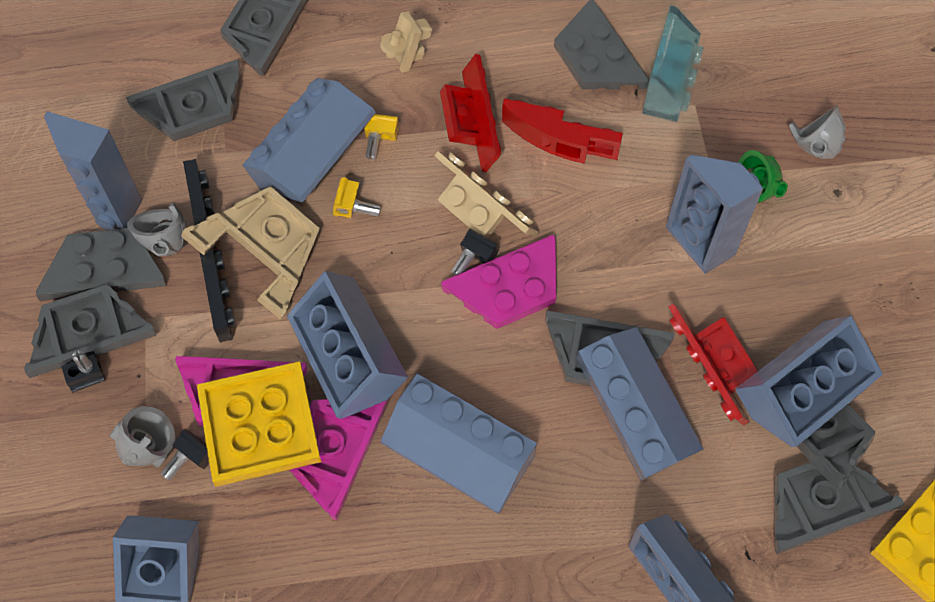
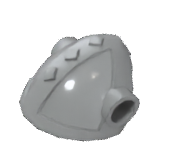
M837 105L800 130L795 122L789 124L796 143L808 154L820 159H833L842 150V145L846 139V125Z
M175 203L169 204V209H158L137 214L127 222L130 233L139 244L157 256L175 255L184 246V238L181 237V234L186 228V222ZM164 219H167V220L170 221V222L161 223V221L164 220Z
M140 406L128 412L122 421L118 422L109 437L115 440L117 453L124 465L145 466L152 464L158 468L173 449L175 429L170 418L161 410L150 406Z

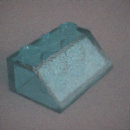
M670 6L642 114L678 122L681 110L687 112L691 93H686L687 87L693 88L698 70L692 69L693 63H700L703 46L698 45L701 33L675 6Z

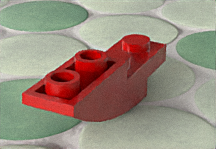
M504 98L502 122L522 139L552 155L585 164L587 154L618 160L623 133L609 128L601 129L586 126L579 122L563 121L564 110H559L552 106H539L522 100Z

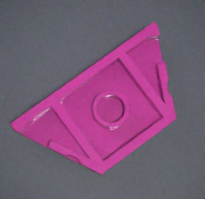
M554 235L548 236L441 282V288L447 295L451 293L464 302V307L473 313L480 314L484 321L496 329L556 303Z
M176 356L175 359L199 426H203L197 384L294 363ZM301 363L303 375L305 377V375L307 374L308 367L306 363Z
M328 399L312 400L310 409L321 462L290 469L289 471L324 511L336 521L385 412L389 399L343 419L336 417Z

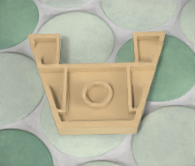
M270 186L236 203L233 207L221 213L217 212L207 217L205 221L195 226L191 225L185 228L181 237L205 255L225 233L232 236L278 275L257 301L281 319L287 311L288 304L320 228Z

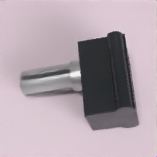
M469 229L460 243L461 250L463 251L462 255L451 272L454 275L463 273L474 258L482 263L492 261L499 252L498 244Z
M78 350L79 355L75 351L72 355L74 362L61 366L66 384L72 393L105 381L101 364L95 354L87 357L83 351Z
M183 429L172 445L177 449V452L163 469L161 475L165 479L171 480L188 459L202 469H205L209 464L206 443L189 430Z

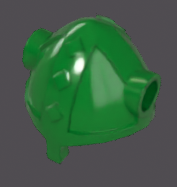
M749 150L742 155L738 163H741L747 170L751 168L750 173H753L758 178L763 187L757 203L769 200L774 196L781 198L785 195L788 184L783 181L781 167L773 156L755 150Z

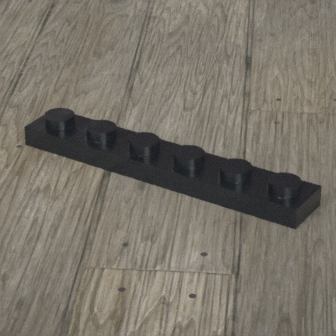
M196 159L183 161L194 225L205 221L207 217L215 214L211 196L206 197L204 189L210 188L206 170L200 171ZM214 245L205 255L200 253L213 329L221 343L233 340L231 327L236 326L232 307L227 308L225 301L231 295L227 279H221L220 270L225 269L221 250L216 251Z

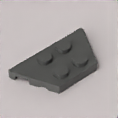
M238 0L220 30L222 38L259 75L264 76L307 0Z
M589 0L554 39V48L581 89H620L621 85H638V89L648 88V78L594 0Z
M236 59L128 96L126 99L131 109L170 139L177 141L233 120L241 72L240 65Z
M128 228L77 233L66 236L38 286L36 296L40 301L62 299L106 284L115 292L166 286V280L146 248L139 244Z
M102 285L41 306L38 317L39 326L34 332L31 342L34 347L30 363L25 364L24 370L27 376L32 378L74 362L72 355L75 351L78 355V350H81L87 357L93 354L97 356L157 335L153 326L141 318L135 309L126 301H123L109 285Z
M548 310L546 312L545 321L566 382L590 386L576 360L579 350L609 335L637 327L656 363L674 339V333Z
M847 404L797 447L838 491L842 489L873 442L875 431Z
M811 462L779 473L774 478L775 552L777 555L894 511L901 508L904 502L898 495L891 496L876 484L878 480L874 476L857 466L842 489L838 491Z

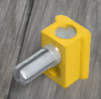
M374 114L365 125V135L369 139L365 155L367 159L370 160V157L372 160L376 159L380 139L396 141L399 130L398 117Z
M345 177L340 179L332 214L334 216L351 218L352 212L379 216L381 208L379 205L356 199L359 182L348 180Z

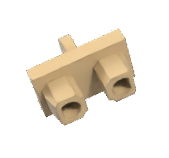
M409 12L400 13L395 31L385 34L381 38V50L386 53L387 58H396L399 61L401 73L409 72L413 61L423 59L425 51L420 40L429 39L432 28L425 18L414 20Z

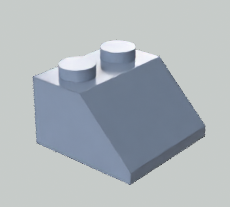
M127 515L113 536L115 602H190L199 558V521Z

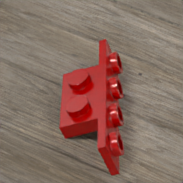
M474 54L462 71L465 88L445 84L440 90L449 142L475 145L481 171L487 172L501 156V145L497 138L496 120L492 114L491 96L487 90L486 72L483 68L480 54Z
M674 303L671 304L668 308L673 317L669 321L678 335L685 334L690 342L686 349L696 364L701 361L707 372L703 374V377L713 392L719 390L725 400L720 403L723 411L730 421L736 419L742 425L748 424L750 421L733 393L738 386L759 370L731 325L723 317L696 334L683 311Z

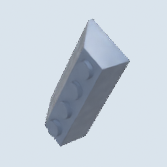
M316 78L308 85L307 90L297 102L290 106L280 122L272 127L268 136L251 152L250 157L242 166L261 191L271 186L282 197L303 202L376 112L373 107L338 81Z
M47 111L44 118L58 153L66 165L67 171L72 176L77 189L84 198L86 206L95 218V222L107 230L128 228L127 222L130 218L134 217L142 199L110 131Z
M690 155L685 160L666 228L703 273L706 274L736 255L763 187L758 178L753 173H749L741 163Z
M324 271L289 312L287 318L336 417L343 419L388 400L407 380L408 376L355 279Z
M846 316L821 322L735 390L752 420L789 446L797 447L880 378L883 373L852 316Z
M637 327L609 335L578 351L576 360L640 481L704 450Z
M419 374L415 375L397 401L381 439V444L497 514H500L535 458L537 443Z
M665 514L637 527L628 547L668 602H734L735 597L730 587L724 581L717 580L710 570L711 564L708 558L700 550L695 551L687 540L689 536L686 529L679 521H673L668 514Z

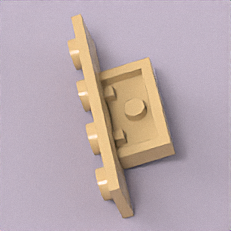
M437 151L434 156L456 174L437 200L470 229L489 238L503 218L506 217L525 234L535 237L539 233L531 225L534 220L520 209L515 212L508 205L511 201L498 190L494 193L486 187L488 181L475 171L470 174L463 167L466 163L453 152L446 155Z

